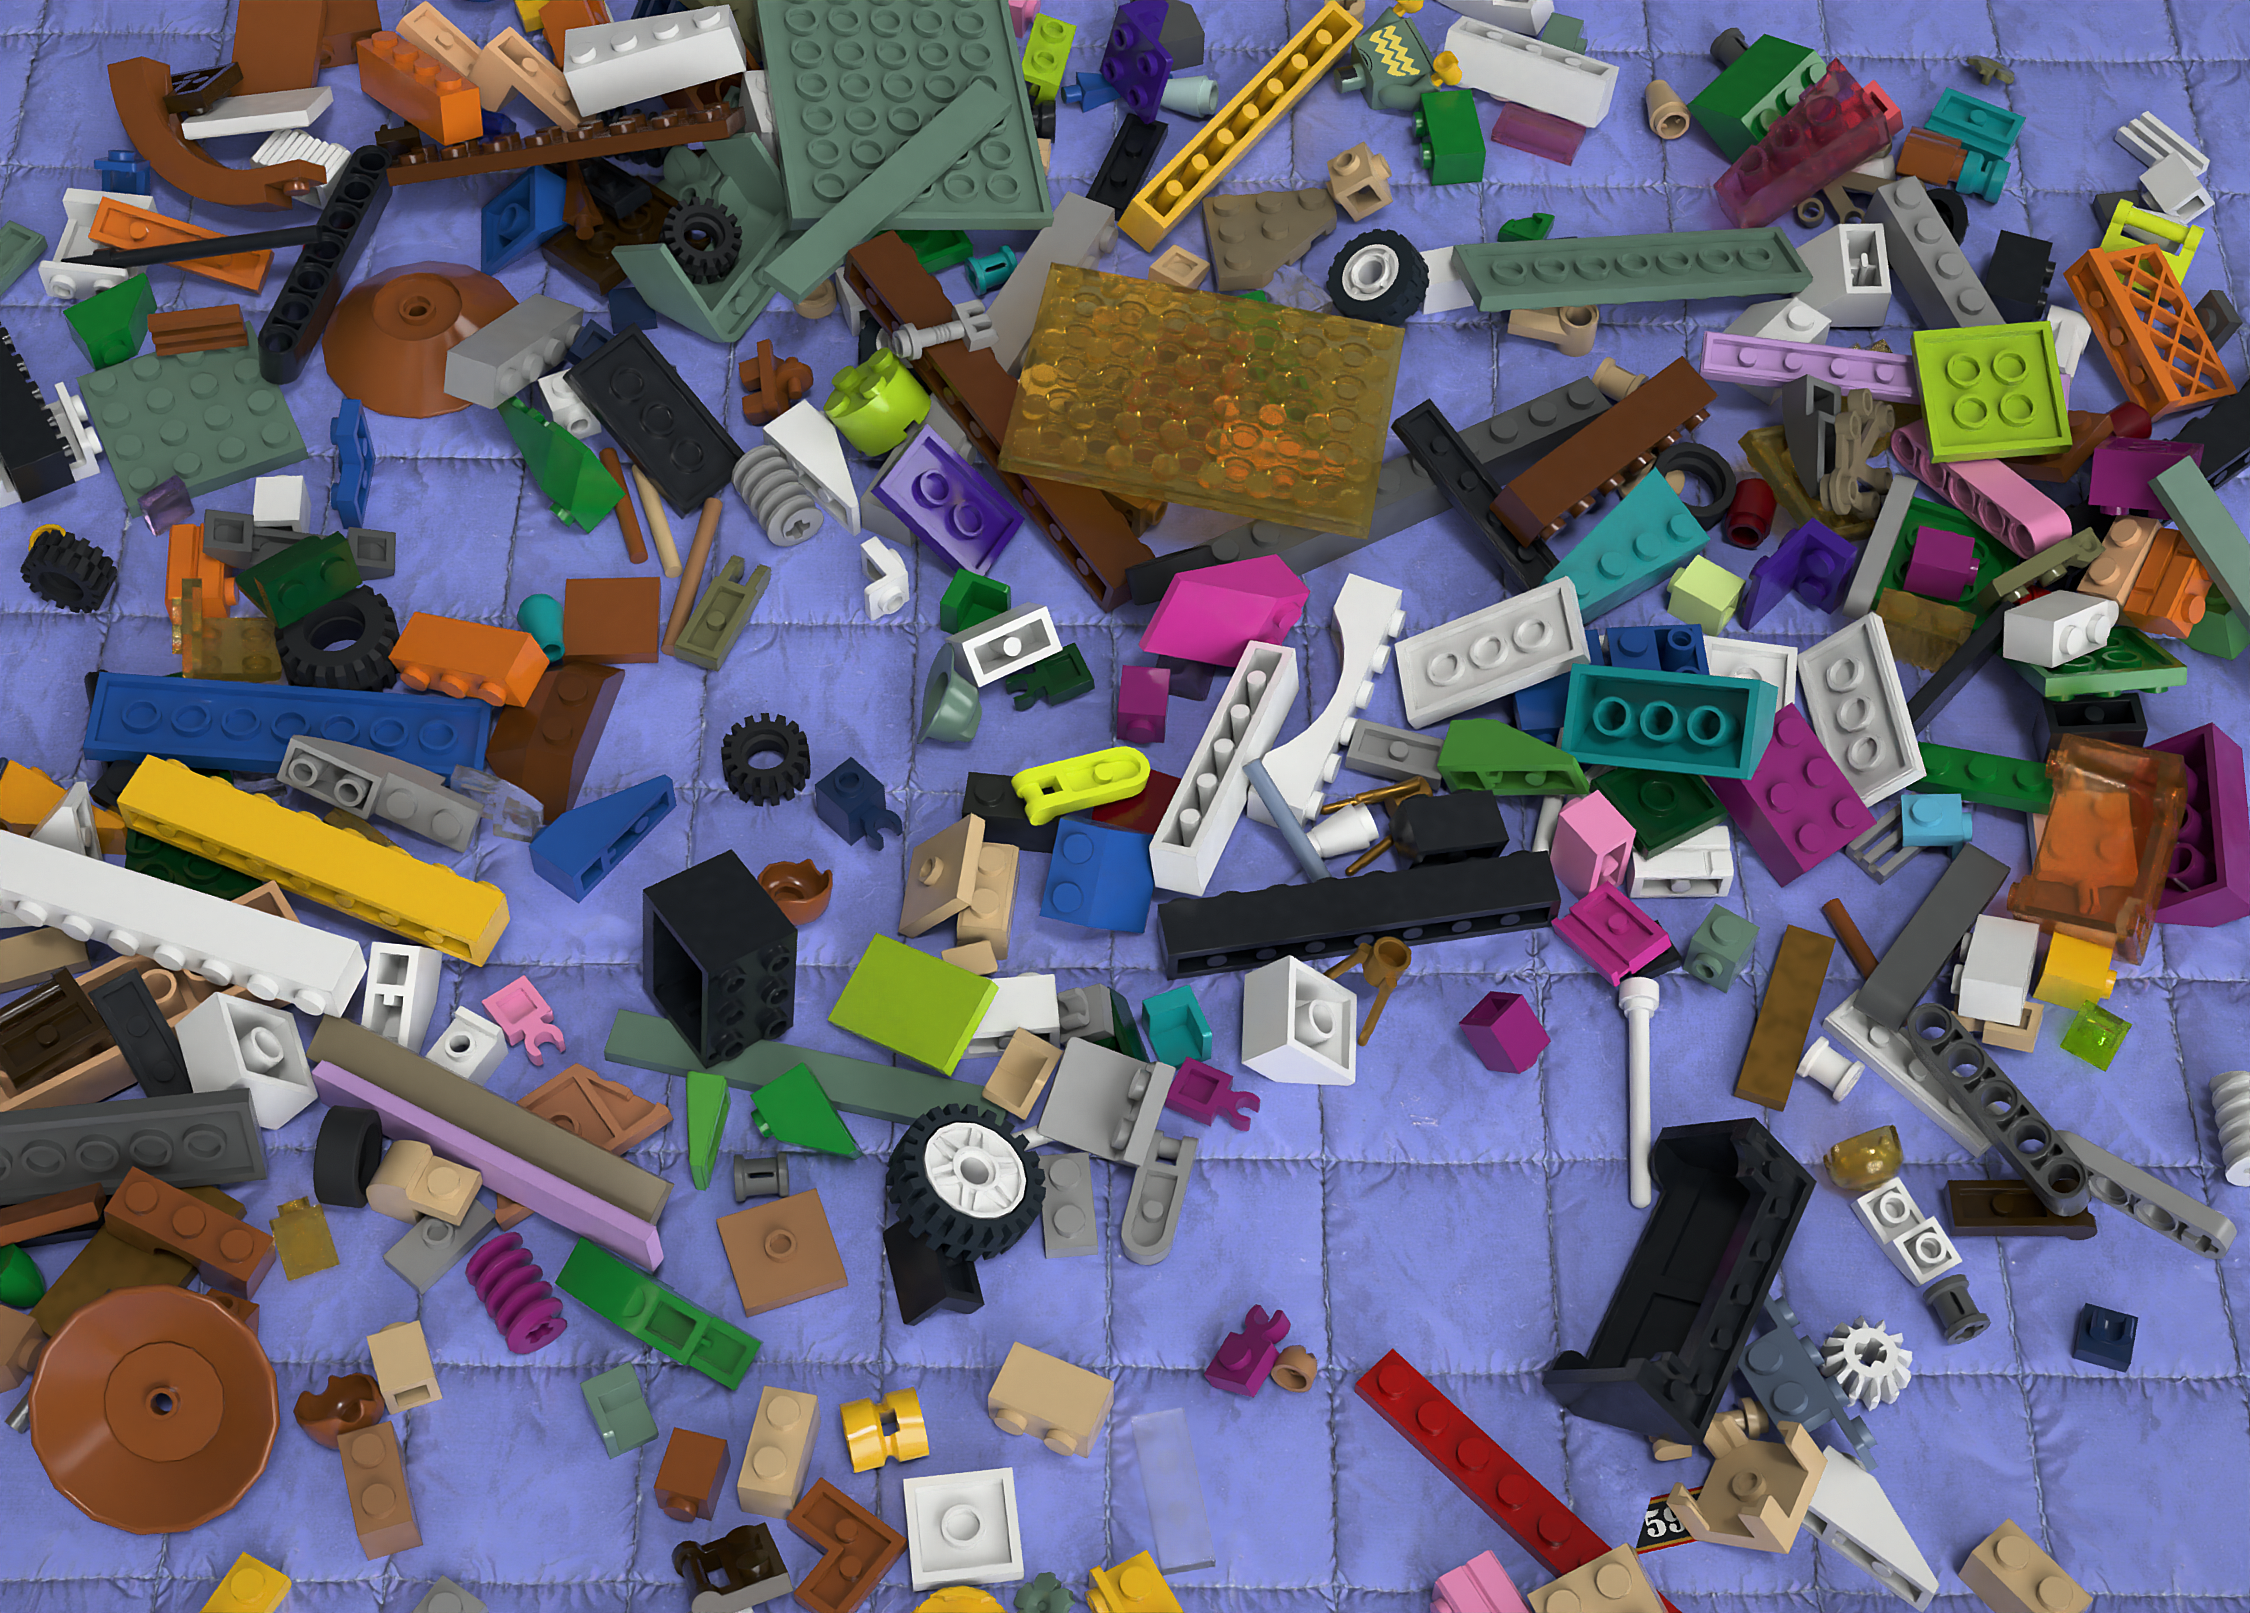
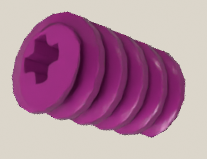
M510 1232L495 1237L480 1247L469 1260L465 1275L468 1282L475 1287L479 1300L485 1303L489 1317L495 1320L498 1332L505 1336V1342L509 1350L516 1354H528L543 1348L559 1337L567 1328V1320L556 1318L563 1309L561 1300L555 1297L550 1298L553 1293L552 1285L550 1282L540 1281L543 1276L541 1267L535 1264L530 1265L533 1255L529 1249L521 1248L523 1244L522 1236L517 1232Z

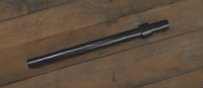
M317 224L116 251L115 248L111 247L96 249L92 255L62 258L61 262L124 269L322 242V231Z

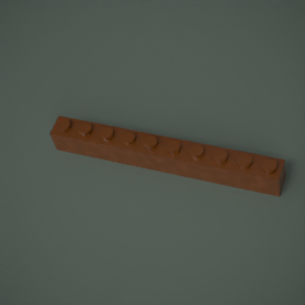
M893 229L848 250L843 278L891 340L893 332L898 331L903 324L913 323L917 330L953 321L951 317L953 305L943 293L940 282L933 275L929 276L918 262L913 248L908 243H903ZM962 338L922 348L921 358L911 360L909 363L1102 610L1108 613L1132 600L1125 569L1155 558L1154 553L1149 546L1141 543L1130 530L1123 513L1118 509H1114L1102 494L1097 480L1093 476L1087 475L1077 463L1070 446L1066 442L1060 441L1048 426L1043 412L1039 408L1033 407L1024 396L1017 379L1013 375L1007 374L995 358L992 348L987 347L968 352Z

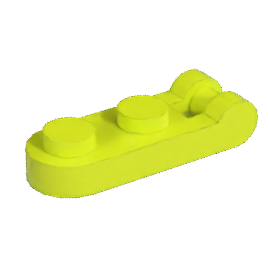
M1127 746L1114 747L1025 769L1012 778L1011 785L1019 798H1024L1026 802L1024 810L1030 823L1038 826L1048 823L1058 815L1118 801L1141 793L1149 777L1150 764L1145 755L1135 748ZM1053 787L1055 793L1044 795L1042 789Z

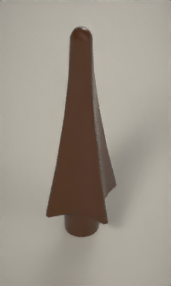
M578 160L566 161V195L562 221L575 227L579 239L588 240L594 235L593 226L604 224V221L586 186Z

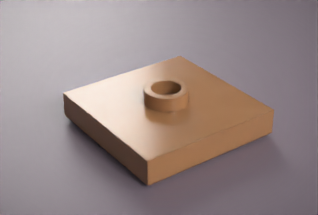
M816 1188L716 1219L721 1241L747 1318L848 1286L847 1276Z

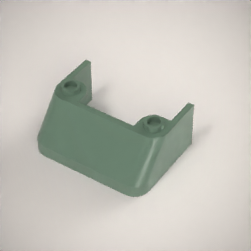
M755 132L737 133L729 138L702 141L706 150L724 175L714 190L713 208L718 209L721 203L728 207L725 216L728 217L734 213L738 219L735 227L741 226L742 229L740 237L742 239L741 248L732 268L729 269L725 277L721 279L718 275L715 282L708 284L706 276H704L701 284H693L694 276L689 274L686 276L665 243L616 246L611 251L650 308L715 343L735 342L742 337L777 292V290L762 280L764 269L808 231L790 230L781 172ZM712 240L704 251H713L716 248L715 241Z

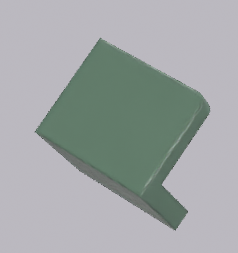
M630 1361L579 1383L585 1405L610 1459L658 1438L657 1426L642 1396L639 1379Z

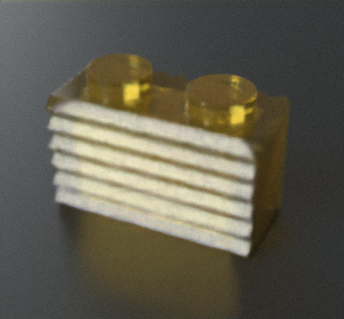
M1884 587L1875 613L1882 617L1894 662L1901 660L1904 665L1910 663L1913 668L1919 666L1922 670L1929 669L1931 673L1938 671L1970 637L1976 619V614L1960 610L1955 606H1947L1914 596L1909 592L1898 591L1888 587Z

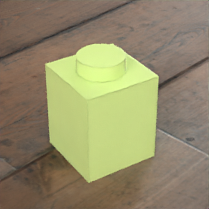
M1697 555L1686 569L1679 567L1673 574L1667 586V591L1671 593L1667 613L1687 624H1701L1703 633L1708 636L1717 637L1739 609L1746 581Z

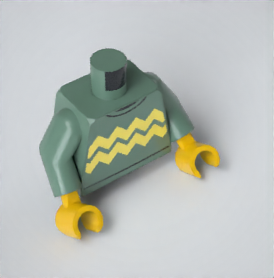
M1396 0L1398 3L1394 7L1389 6L1372 26L1352 42L1350 65L1334 69L1333 77L1337 91L1340 94L1360 89L1371 109L1394 108L1414 111L1419 108L1420 93L1439 92L1442 89V83L1448 86L1458 84L1462 78V71L1457 66L1458 59L1451 51H1444L1434 59L1411 17L1404 19L1403 15L1406 12L1412 14L1420 11L1424 1Z

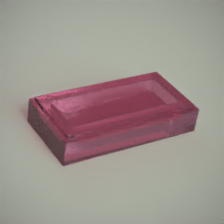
M1506 102L1492 129L1491 141L1571 166L1585 138L1587 127Z

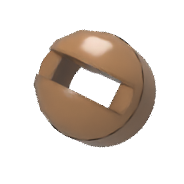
M1302 1345L1288 1346L1283 1349L1271 1370L1272 1378L1284 1389L1298 1393L1310 1390L1316 1377L1317 1359L1313 1353L1306 1354V1348Z

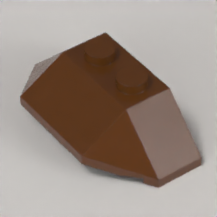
M582 660L548 668L543 673L524 708L505 704L486 749L485 758L519 820L550 826L562 813L573 810L624 680V669Z

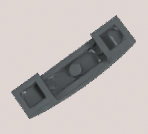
M206 509L202 552L228 565L247 570L308 536L315 535L321 540L328 536L254 527V515ZM349 527L346 539L348 540L362 581L394 575L396 533Z

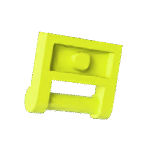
M2121 198L2100 247H2102L2105 253L2146 245L2121 236L2125 224L2183 244L2179 256L2161 250L2181 286L2205 229L2193 224L2189 228L2133 208V202ZM2139 260L2138 268L2155 277V273L2148 260ZM2114 269L2118 279L2123 284L2125 275ZM2135 281L2133 282L2132 290L2150 296L2151 291ZM2162 297L2159 298V300H2162V301H2164V302H2167V303H2170V304H2171V302L2165 300L2164 298H2162Z

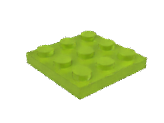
M2050 321L1913 331L1910 344L1930 464L2069 453L2073 443Z

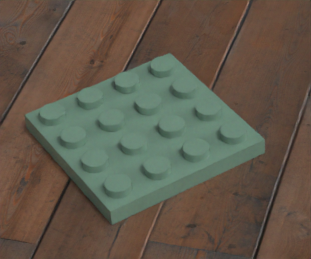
M250 320L245 322L248 332V346L157 356L155 351L76 378L132 519L309 459L305 443L279 385L272 384L261 376L258 338Z

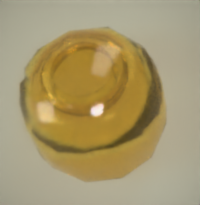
M1893 1124L1867 1131L1835 1144L1830 1150L1832 1164L1827 1154L1823 1156V1163L1828 1178L1832 1183L1845 1190L1867 1192L1883 1187L1899 1173L1904 1160L1901 1141Z

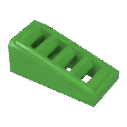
M688 1071L685 1082L689 1165L695 1188L706 1191L709 1188L731 1105V1098L725 1076Z

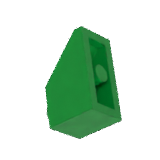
M143 272L64 310L63 314L74 343L94 371H98L138 355L148 331L147 315L155 314L157 304L148 277Z
M805 1063L798 1064L750 1095L757 1107L750 1114L766 1139L774 1135L778 1141L785 1145L853 1160L864 1155L816 1075Z

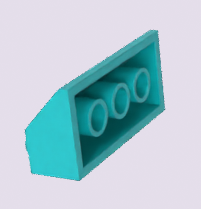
M1572 663L1561 750L1575 756L1578 763L1751 780L1772 738L1778 687L1758 679Z

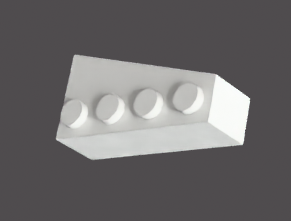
M729 4L565 30L563 74L582 117L746 71V48Z

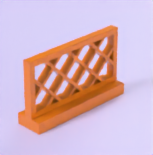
M2157 243L2105 253L2102 247L2088 249L2063 273L2131 402L2147 410L2152 423L2157 422L2165 414L2217 403L2225 395L2232 397L2238 393ZM2139 260H2148L2155 273V277L2138 268ZM2114 269L2125 275L2123 284L2118 279ZM2134 281L2151 291L2149 299L2132 290ZM2160 297L2171 302L2175 315L2158 305ZM2134 307L2145 313L2143 321L2140 320ZM2154 319L2171 328L2169 337L2152 328ZM2180 334L2192 341L2196 349L2195 352L2178 343ZM2154 344L2165 350L2163 359H2161ZM2174 356L2191 366L2189 375L2172 365ZM2200 372L2211 377L2217 389L2214 390L2198 381ZM2175 383L2185 388L2183 397L2178 391Z

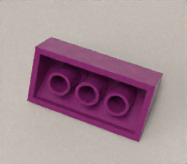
M2213 722L2144 747L2138 765L2127 767L2131 834L2137 873L2135 888L2138 918L2143 922L2213 928L2249 916L2250 825L2242 748Z

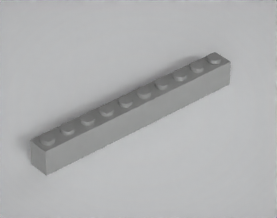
M1067 191L1053 212L1054 221L1052 227L1042 228L985 314L989 315L992 321L991 328L995 329L999 336V341L990 347L995 354L996 360L1007 374H1011L1019 380L1023 378L1025 373L1031 374L1039 359L1030 352L1034 339L1060 322L1065 312L1071 313L1073 311L1082 286L1085 282H1092L1097 273L1100 259L1105 252L1110 253L1113 250L1118 238V229L1114 227L1115 208ZM933 392L930 395L931 407L925 419L920 425L915 420L912 421L906 430L908 437L894 448L860 499L862 528L909 547H912L918 537L870 491L915 432L925 424H928L970 466L974 462L978 451Z

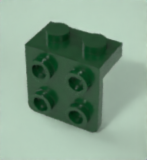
M339 531L322 540L315 535L308 536L240 573L235 578L238 589L279 629L299 621L308 613L332 600L342 597L346 592L363 583L348 540Z

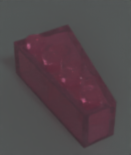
M1837 57L1825 68L1827 73L1815 85L1810 84L1798 96L1800 101L1784 117L1779 116L1768 127L1770 132L1757 146L1751 145L1713 185L1721 211L1735 229L1766 227L1891 143L1885 115Z

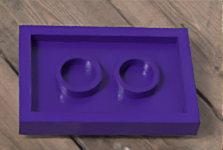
M925 424L915 432L870 491L955 573L961 568L984 576L1025 520L1009 502L928 424Z

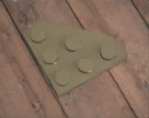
M1306 188L1304 190L1285 192L1264 191L1258 194L1245 195L1223 194L1217 197L1202 198V215L1219 292L1264 288L1274 279V272L1283 264L1291 266L1310 250L1311 242L1320 234L1327 236L1336 229L1337 212L1328 188Z

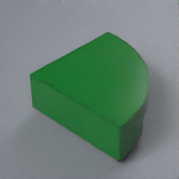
M1533 213L1532 217L1516 221L1511 219L1500 228L1497 241L1545 240L1553 228L1555 216L1546 213Z

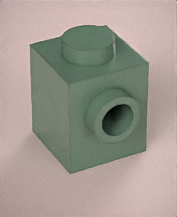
M1715 904L1691 939L1683 970L1727 993L1751 958L1760 927Z

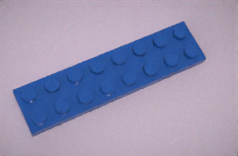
M99 672L83 744L85 760L110 762L130 760L133 763L141 764L147 754L164 761L167 759L177 760L187 767L279 773L290 739L295 734L341 742L400 759L445 777L444 785L483 788L486 765L485 752L489 742L492 705L479 699Z

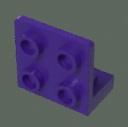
M1137 0L1118 7L1099 70L1145 124L1155 121L1174 62L1173 57L1158 41L1169 7L1165 0Z
M1813 517L1801 529H1791L1780 542L1778 550L1770 558L1766 555L1761 557L1749 574V579L1752 580L1751 587L1741 604L1745 610L1740 626L1747 631L1752 629L1792 589L1799 593L1806 602L1816 605L1831 615L1842 603L1858 548Z

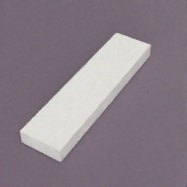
M1857 989L1825 1018L1822 1028L1978 1159L1992 1146V1143L1916 1057L1912 1050L1907 1029L1902 1026L1896 1034L1852 1006L1860 992ZM1953 1070L1952 1073L1955 1076L1963 1077L1956 1070ZM1994 1102L1985 1108V1111L1991 1115L2006 1113Z

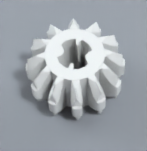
M1862 1315L1855 1319L1852 1327L1841 1322L1835 1327L1832 1333L1833 1337L1825 1339L1820 1351L1825 1363L1819 1366L1820 1374L1825 1377L1835 1376L1851 1402L1847 1405V1408L1853 1406L1857 1399L1863 1400L1869 1412L1877 1408L1880 1400L1890 1405L1897 1400L1900 1393L1899 1389L1906 1388L1911 1379V1372L1907 1368H1909L1913 1360L1912 1352L1900 1349L1904 1340L1902 1333L1890 1336L1884 1333L1886 1329L1884 1319L1877 1322L1874 1328H1869ZM1860 1360L1868 1362L1869 1364H1871V1367L1863 1365L1862 1363H1860Z

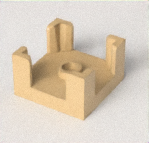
M1715 1413L1703 1443L1716 1460L1698 1500L1696 1501L1683 1483L1676 1482L1666 1502L1694 1540L1789 1554L1828 1462L1801 1423L1778 1422L1777 1428L1785 1437L1784 1441L1786 1444L1748 1439L1732 1416L1725 1413Z

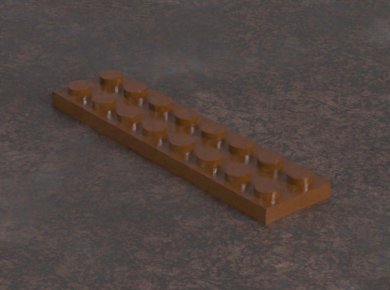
M729 101L715 102L704 105V110L694 112L693 114H688L687 107L674 108L662 111V116L652 118L651 120H646L644 113L620 117V122L610 124L609 126H604L603 120H592L577 124L578 128L563 133L561 126H550L535 130L536 134L522 139L519 132H509L496 135L494 140L482 143L481 145H479L478 138L452 144L451 147L443 148L439 151L436 144H427L413 147L410 153L399 155V162L387 168L386 173L389 186L391 187L729 138L747 124L744 106L730 108Z

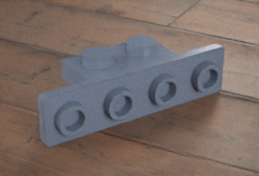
M1768 1292L1763 1306L1777 1328L1745 1346L1737 1362L1776 1428L1779 1421L1797 1422L1802 1424L1807 1433L1834 1418L1867 1471L1870 1472L1878 1466L1868 1450L1877 1445L1871 1432L1860 1415L1852 1420L1848 1418L1843 1407L1851 1402L1834 1375L1825 1380L1823 1379L1817 1367L1824 1364L1825 1361L1808 1335L1801 1339L1797 1338L1792 1328L1800 1323L1783 1296L1773 1300Z

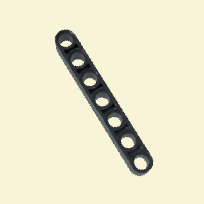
M366 145L358 148L353 153L317 222L322 231V242L305 245L259 332L260 373L266 381L272 384H289L300 376L392 196L393 186H389L386 169L392 166V156L386 148L378 145Z

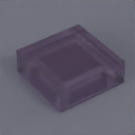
M176 474L137 499L146 526L156 537L169 530L172 525H177L195 513L186 485Z

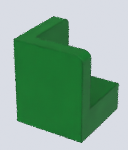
M959 568L940 601L941 631L954 635L1010 610V586Z

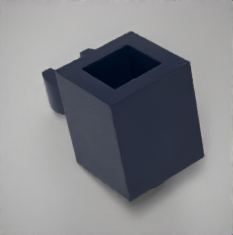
M848 758L815 784L818 817L850 846L865 835L868 845L877 851H881L884 848L882 835L877 832L879 829L889 828L897 836L903 833L900 817L895 812L886 810L884 785L854 758Z

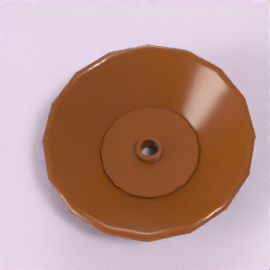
M428 260L390 267L355 285L334 308L321 341L327 374L348 399H361L362 406L380 415L423 419L460 412L475 403L443 393L447 351L519 305V303L499 280L468 265Z
M170 1283L118 1287L75 1309L42 1347L27 1394L31 1445L54 1489L91 1520L137 1535L191 1531L233 1509L265 1472L280 1426L276 1373L254 1330L216 1298ZM159 1393L166 1394L171 1398L172 1408L170 1411H164L158 1407L156 1399Z

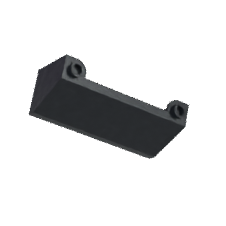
M1755 1117L1662 1128L1651 1152L1650 1168L1654 1179L1663 1188V1191L1586 1357L1574 1350L1560 1352L1553 1359L1542 1382V1385L1575 1416L1682 1445L1702 1444L1817 1183Z

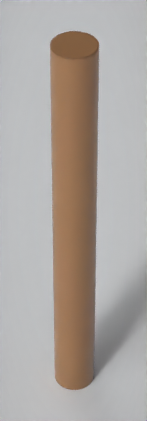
M707 498L702 509L661 645V651L669 656H675V643L691 615L723 507V503L717 498Z

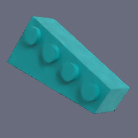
M1655 467L1542 580L1538 587L1568 576L1575 585L1584 625L1673 576L1679 567L1686 569L1711 539Z

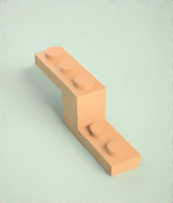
M425 0L404 16L395 29L411 44L477 85L480 93V104L492 116L503 109L521 92L554 123L561 126V129L565 132L578 128L577 124L596 119L597 113L585 117L581 116L564 74L510 26L490 41L482 50Z

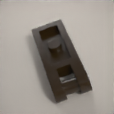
M2073 1179L2057 1180L2051 1188L2056 1192L2069 1193L2074 1191L2079 1183ZM1948 1180L1943 1189L1950 1236H2066L2071 1240H2085L2094 1237L2098 1231L2095 1216L2089 1213L2088 1206L2081 1213L2074 1216L2063 1217L2054 1214L2023 1180Z

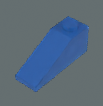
M664 774L562 813L550 826L542 827L528 846L534 872L579 904L677 806L672 779Z

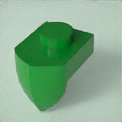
M15 1244L1 1246L0 1301L20 1307L37 1305L47 1293L44 1278L38 1265Z

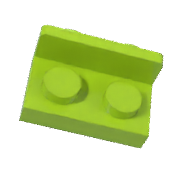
M1041 13L1036 14L1021 62L1024 79L1031 82L1028 94L1036 97L1034 104H1039L1043 100L1055 99L1077 28L1075 25Z

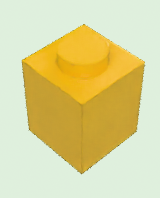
M2054 932L2042 957L2032 997L2092 1015L2100 998L2106 1000L2110 998L2115 984L2117 971L2109 969L2113 949Z

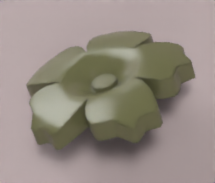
M1973 55L1968 56L1966 60L1967 64L1974 65L1979 74L1984 75L1981 83L1984 85H1989L1993 75L2006 84H2012L2015 79L2013 71L1990 58Z

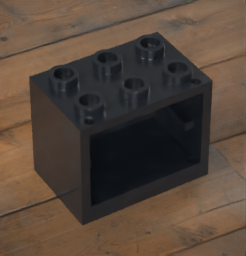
M732 849L643 889V988L706 1069L722 1061L733 1060L741 1055L746 1048L759 1040L776 1039L783 1035L787 1029L793 1027L798 930Z

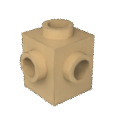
M1365 142L1341 152L1337 157L1327 162L1331 180L1326 182L1328 191L1337 205L1342 204L1355 222L1393 202L1387 178L1392 176L1391 169L1381 153L1374 155Z

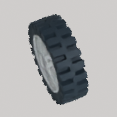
M958 1103L947 1104L943 1110L940 1106L930 1109L926 1115L923 1113L902 1136L887 1164V1167L890 1169L886 1174V1185L892 1186L888 1196L891 1204L901 1203L896 1211V1215L901 1223L912 1219L914 1222L908 1231L916 1239L923 1232L929 1236L925 1244L927 1247L935 1251L941 1244H944L945 1256L955 1259L963 1251L965 1261H976L981 1255L984 1260L994 1258L999 1252L1002 1255L1008 1251L1032 1225L1043 1207L1041 1203L1046 1195V1187L1041 1185L1046 1178L1044 1169L1035 1168L1040 1161L1036 1150L1024 1151L1030 1143L1023 1133L1016 1138L1010 1134L1015 1127L1012 1123L1005 1120L999 1126L995 1124L996 1113L987 1109L979 1117L978 1106L967 1104L960 1111Z

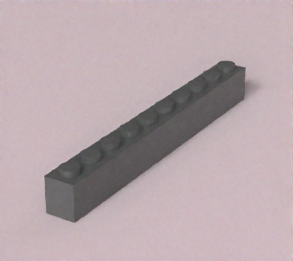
M1585 376L1457 433L1498 485L1502 487L1612 408V406L1592 380ZM1408 453L1196 546L1210 545L1216 565L1277 554L1298 577L1454 507L1429 477L1428 472L1422 468L1411 453Z

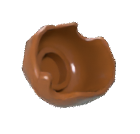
M806 859L797 864L781 861L768 864L757 876V881L794 926H799L815 921L826 911L833 887V873L829 869L824 871L823 874L820 873L811 859Z
M360 1372L341 1378L330 1375L327 1388L323 1393L314 1395L309 1391H303L299 1395L293 1413L297 1423L312 1440L327 1448L339 1450L337 1435L379 1423L383 1416L385 1399L381 1394L379 1384L371 1375Z

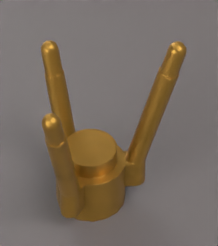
M1415 776L1392 786L1358 793L1353 798L1323 805L1320 813L1326 815L1337 812L1349 803L1356 806L1362 802L1365 805L1384 801L1386 810L1392 818L1402 800L1416 794H1426L1432 797L1433 793L1429 784L1422 776ZM1389 834L1347 867L1346 874L1353 876L1394 845L1392 835Z
M1394 937L1380 938L1373 947L1367 943H1361L1355 953L1322 973L1331 980H1334L1361 963L1365 980L1370 985L1379 988L1378 995L1358 1038V1044L1362 1047L1368 1043L1390 994L1397 986V981L1411 964V949Z

